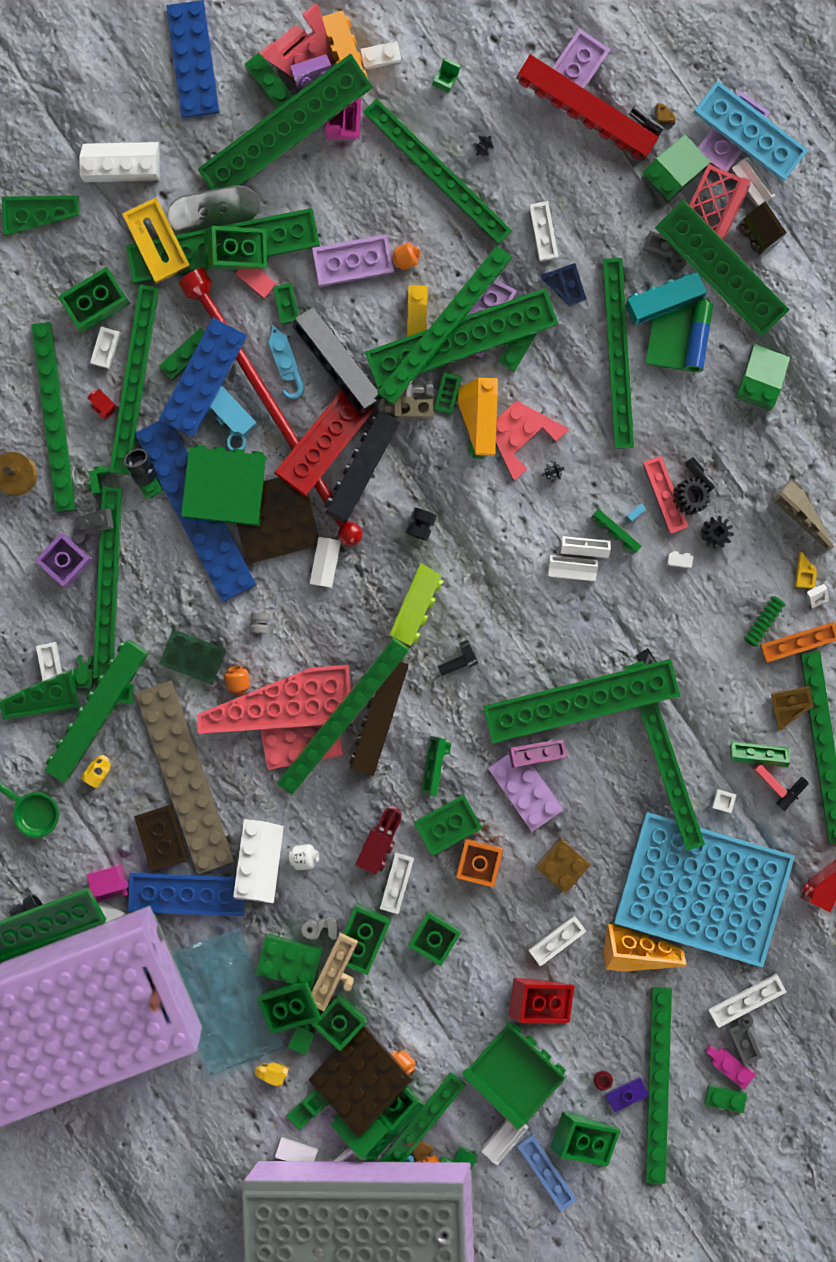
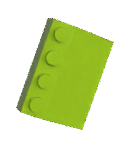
M420 563L389 636L391 638L394 637L409 646L412 643H417L421 634L418 633L420 625H425L428 618L425 615L427 608L432 609L435 602L434 592L435 590L439 591L442 586L441 574Z

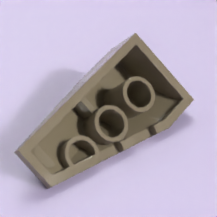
M788 481L775 494L772 500L827 551L833 549L834 545L808 497L802 491L803 487L796 481Z

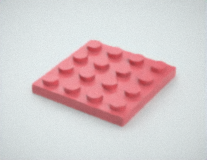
M322 725L260 729L268 770L290 766ZM340 737L322 759L344 755Z

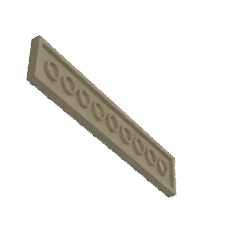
M170 680L136 692V698L197 873L201 874L235 862L173 681Z

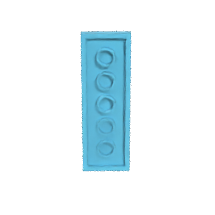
M718 80L693 112L783 182L808 152L807 148Z

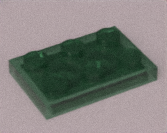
M172 629L159 665L214 685L227 649Z

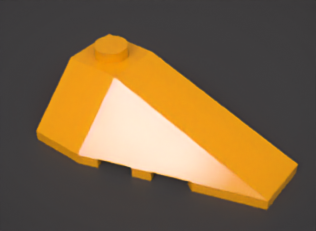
M477 378L459 387L458 407L469 432V438L475 455L495 456L498 378Z
M607 925L603 951L606 970L625 972L686 966L683 948L663 940L656 941L649 938L648 934H638L625 926Z

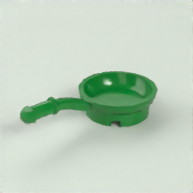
M2 782L0 783V792L16 802L13 819L15 826L22 834L32 838H40L48 835L55 829L59 821V810L57 803L51 796L43 792H31L19 797L5 787Z

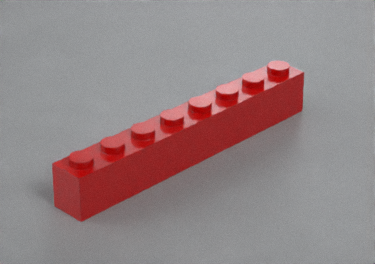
M529 54L517 74L516 79L521 86L531 88L540 98L545 97L551 101L552 106L557 109L562 108L569 117L579 119L586 128L599 132L600 137L606 140L610 139L617 148L627 150L636 160L641 159L644 161L659 138L531 54Z

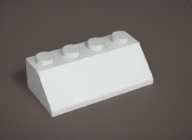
M159 142L83 144L79 161L80 177L84 182L160 181Z
M244 819L233 896L235 899L274 903L284 826Z

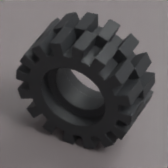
M687 479L674 488L675 492L672 497H676L673 502L678 504L675 507L677 509L681 508L680 512H685V515H693L704 510L710 502L707 499L710 497V493H706L709 489L708 487H703L705 483H700V479ZM688 490L692 491L695 495V503L689 500Z

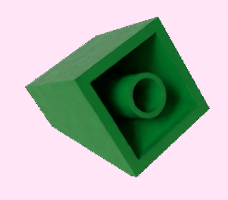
M339 1114L334 1117L335 1121L331 1124L361 1160L374 1161L399 1135L392 1132L380 1118L362 1137H358Z

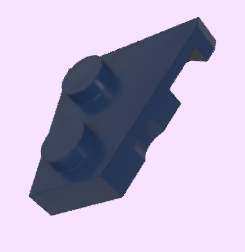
M575 263L540 275L541 279L568 306L587 301Z

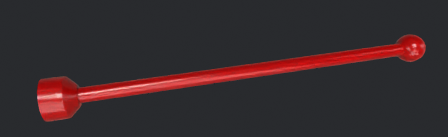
M199 268L184 276L178 285L186 298L199 300L211 320L214 317L227 324L209 295L212 280L206 270ZM241 348L236 361L289 447L293 450L299 443V439ZM321 477L314 487L326 504L329 496L332 498L334 496ZM334 519L339 526V541L343 545L353 547L360 543L363 532L358 524L349 521L343 524Z

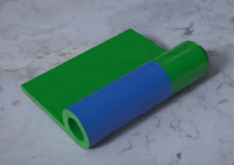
M699 299L694 305L689 304L652 319L645 364L695 373L702 372L704 370L713 304L710 303V300Z

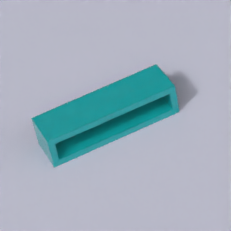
M689 272L682 275L678 280L674 281V279L666 281L660 287H650L642 294H632L628 297L625 307L633 325L636 326L699 301V299H704L707 291L698 272L693 274Z

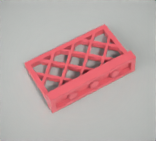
M708 164L689 206L692 209L700 206L704 215L701 218L705 219L708 225L707 217L718 213L720 221L711 228L715 229V232L725 240L751 182L749 179L740 178ZM710 171L718 173L720 180L709 184L707 177ZM730 179L737 181L735 189L726 191L725 181ZM721 183L725 193L714 197L711 187ZM709 188L712 198L701 202L699 198L700 192ZM726 196L728 200L727 206L718 209L715 200ZM713 201L716 211L705 214L702 205Z

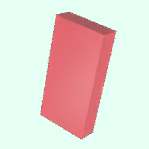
M239 269L235 273L238 278L264 299L272 292L273 286H277V283L260 269Z
M756 764L752 768L778 797L783 798L787 794V791L762 765Z

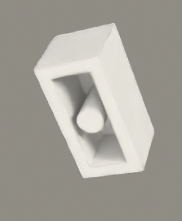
M677 551L668 553L666 565L692 568L693 556H690V553L678 554L679 552Z

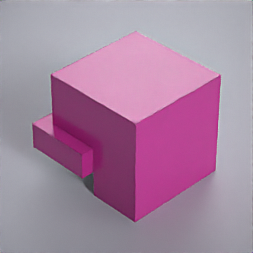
M357 99L325 123L326 139H360L361 99Z
M122 863L86 874L90 891L96 897L97 903L129 894V885Z

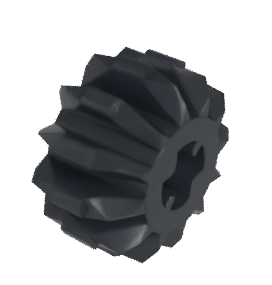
M718 516L716 520L714 517H710V523L708 521L703 523L706 528H702L701 532L706 533V535L701 538L702 540L708 538L707 546L713 542L714 549L717 548L718 544L723 548L725 547L724 542H731L727 536H734L733 532H728V530L733 528V525L726 526L729 520L725 519L722 522L721 516ZM719 528L718 531H721V534L716 537V533L714 534L713 530Z

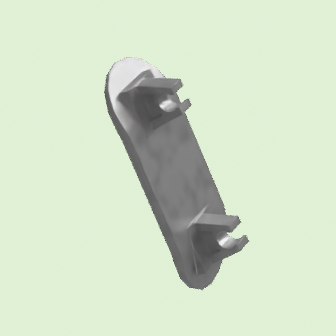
M240 185L188 194L172 202L167 212L168 221L175 230L183 233L207 229L210 226H223L253 219L258 214L260 200L252 189Z

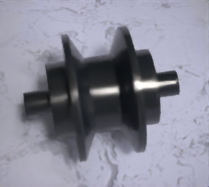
M479 136L480 142L473 144L477 156H489L487 150L489 148L494 149L491 136Z
M555 461L551 467L546 464L545 473L542 474V477H546L547 480L550 479L551 483L555 477L561 480L562 471L565 470L564 467H560Z

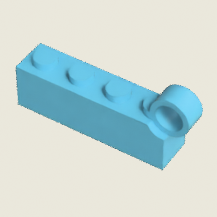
M221 386L208 411L213 410L217 414L215 419L221 425L225 423L230 428L228 430L230 435L227 439L229 449L233 452L235 448L231 446V441L235 437H240L243 439V445L238 449L245 450L247 447L245 437L258 424Z

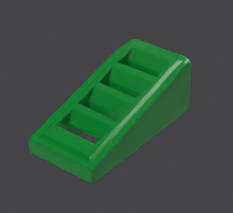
M443 371L434 410L452 414L462 376ZM445 379L456 381V385L445 382ZM443 386L454 388V392L444 390ZM441 394L453 396L452 400L441 397ZM439 402L450 403V407L439 405Z

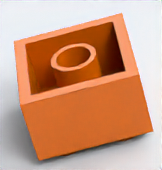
M465 838L456 878L494 887L503 848Z

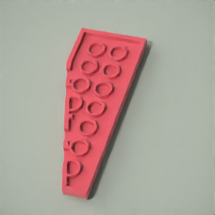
M349 665L311 667L197 714L198 734L323 725L351 690Z

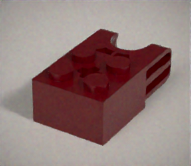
M388 806L385 808L377 827L372 826L358 856L356 866L377 875L378 871H383L387 859L384 857L386 853L390 854L395 842L392 840L401 822L402 813L398 807Z

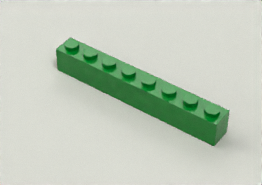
M132 640L122 642L117 649L118 655L115 659L112 658L109 661L106 674H102L96 682L98 684L95 691L92 690L86 698L88 700L87 704L78 710L76 714L78 718L75 723H70L66 729L68 734L64 739H60L56 745V753L54 755L51 754L45 763L47 764L45 771L63 783L71 778L150 653Z

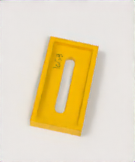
M157 197L122 213L156 284L190 268ZM146 218L151 220L169 257L167 263L162 262L144 225Z

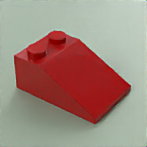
M836 859L809 879L802 886L800 892L802 899L830 913L836 903Z
M514 978L508 1016L519 1023H570L575 985L531 978Z

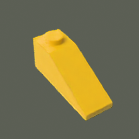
M409 285L407 337L426 330L428 286Z

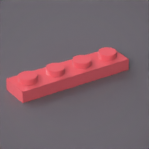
M662 456L643 462L642 464L669 534L688 528L685 516L680 512L681 508L677 509L675 507L678 505L677 502H673L676 497H672L675 491Z

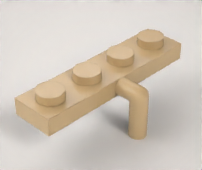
M342 933L339 934L311 992L317 1008L325 1011L339 980L345 982L344 989L346 991L351 990L354 982L351 976L343 972L358 941Z

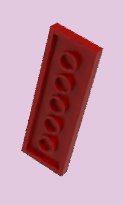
M340 391L278 467L275 475L306 497L372 415L374 409L360 416L342 391Z

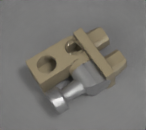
M427 382L425 386H413L410 384L394 405L384 404L385 414L395 416L396 419H434L433 399L415 400V395L425 394L427 398L433 397V382Z

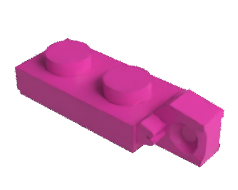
M710 1044L705 1049L706 1053L712 1057L710 1062L742 1089L745 1090L756 1076L752 1070L744 1066L743 1063L725 1049L720 1048L717 1051Z

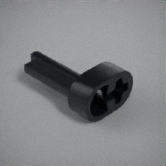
M468 639L459 643L463 653L462 656L438 665L442 676L465 666L470 668L478 664Z

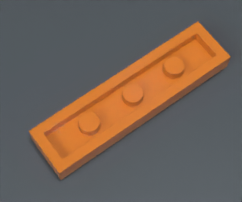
M830 622L760 644L765 663L835 642L836 625L835 622Z

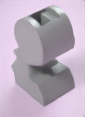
M329 916L320 919L318 922L307 920L303 924L301 932L308 939H317L322 929L327 928L329 931L328 936L333 940H337L338 918Z

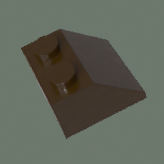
M766 201L755 208L739 223L743 236L748 237L751 248L754 252H758L759 255L777 245L787 234Z

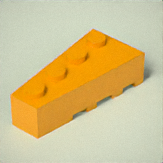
M343 10L323 16L334 64L336 65L351 53L363 70L361 54L357 52L355 47L357 46L354 34L351 35L349 30L351 28L349 17H345Z

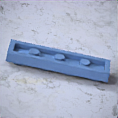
M533 1133L517 1144L560 1211L577 1201Z

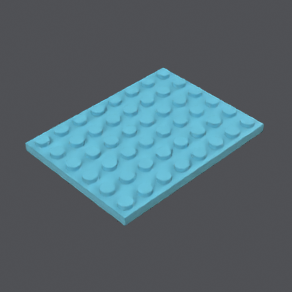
M645 812L614 923L763 968L795 856L700 828L705 845L686 851L676 820Z

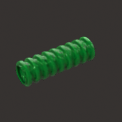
M776 596L770 597L771 601H768V605L763 607L764 611L760 612L761 615L757 616L758 620L753 622L754 626H751V630L747 631V636L743 637L747 643L754 647L759 646L758 642H761V638L766 636L765 632L769 631L768 628L772 627L771 623L776 621L775 617H778V613L783 611L782 607L786 606Z

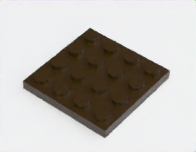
M279 477L264 481L260 526L237 524L247 565L317 547L319 534L308 495L304 497Z
M364 1025L341 1051L336 1049L308 1080L358 1137H362L414 1079Z

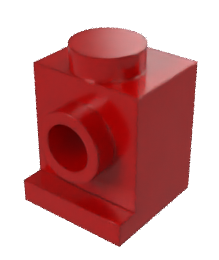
M100 389L92 391L87 397L93 403L90 407L97 414L102 412L99 416L105 421L119 408Z

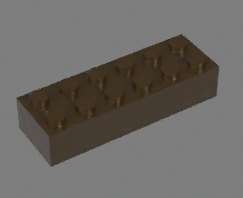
M400 661L375 692L374 698H370L367 708L370 709L368 716L364 715L361 724L364 730L362 734H358L355 743L358 749L357 752L352 753L349 764H352L351 769L374 776L409 664Z

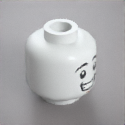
M310 844L296 845L289 853L290 865L294 866L296 870L313 869L316 862L319 861L318 851Z

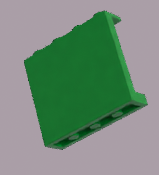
M204 445L189 447L181 516L188 519L260 526V510L266 461H268L267 456L263 455V452L252 451V454L244 453V450L233 449V452L225 451L223 447H214V450L206 449Z
M507 1022L504 1029L461 1075L516 1129L520 1130L568 1076L565 1074L566 1069L561 1064H555L550 1060L552 1056L545 1049L541 1051L536 1046L537 1042L530 1035L526 1037L521 1032L523 1028L518 1023Z

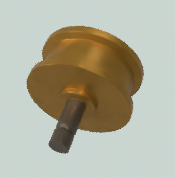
M6 452L0 455V491L11 496H21L30 492L37 481L35 464L28 457L18 452Z

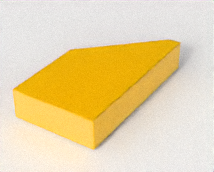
M798 552L795 587L812 589L816 585L817 569L809 562L803 552Z

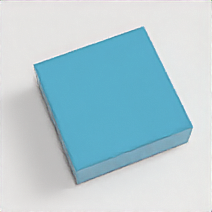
M641 503L625 519L631 523L646 508Z

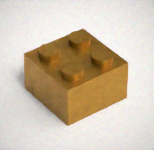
M559 837L535 867L567 894L591 864Z

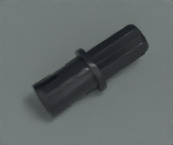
M634 106L629 113L643 127L657 136L665 128L655 121L652 115L649 116L637 106Z
M694 457L685 463L687 468L696 477L695 480L700 479V483H705L704 487H708V492L718 485L707 473L708 470H705Z
M800 777L790 789H786L787 794L780 798L776 804L783 811H786L796 799H799L797 796L809 785V782L804 777Z

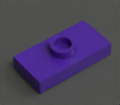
M640 1077L605 1093L614 1113L649 1096Z

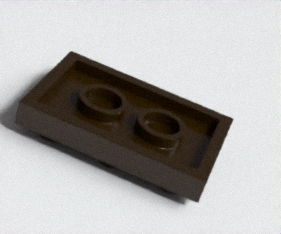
M172 804L134 816L151 871L189 859Z

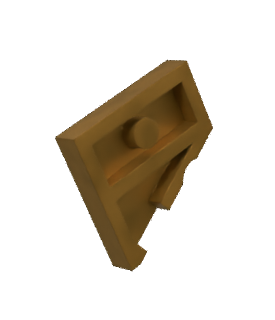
M809 686L771 693L779 730L784 729L786 725L813 707Z

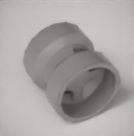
M251 613L252 625L250 626V632L269 633L267 623L270 620V614Z

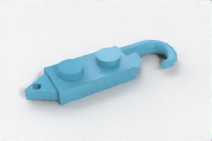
M272 326L268 342L280 376L285 381L294 380L297 387L295 394H288L286 390L282 392L288 399H298L304 392V384L286 334H282Z

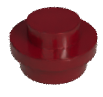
M602 1070L595 1074L593 1082L597 1089L605 1091L612 1086L613 1078L609 1072Z

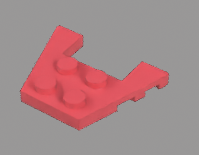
M315 3L302 14L312 32L289 53L283 56L274 42H271L259 52L262 57L291 78H293L291 65L327 54L331 66L335 63L320 7Z
M517 400L496 421V445L514 481L527 470L514 454L539 430L543 428L555 442L569 430L567 427Z

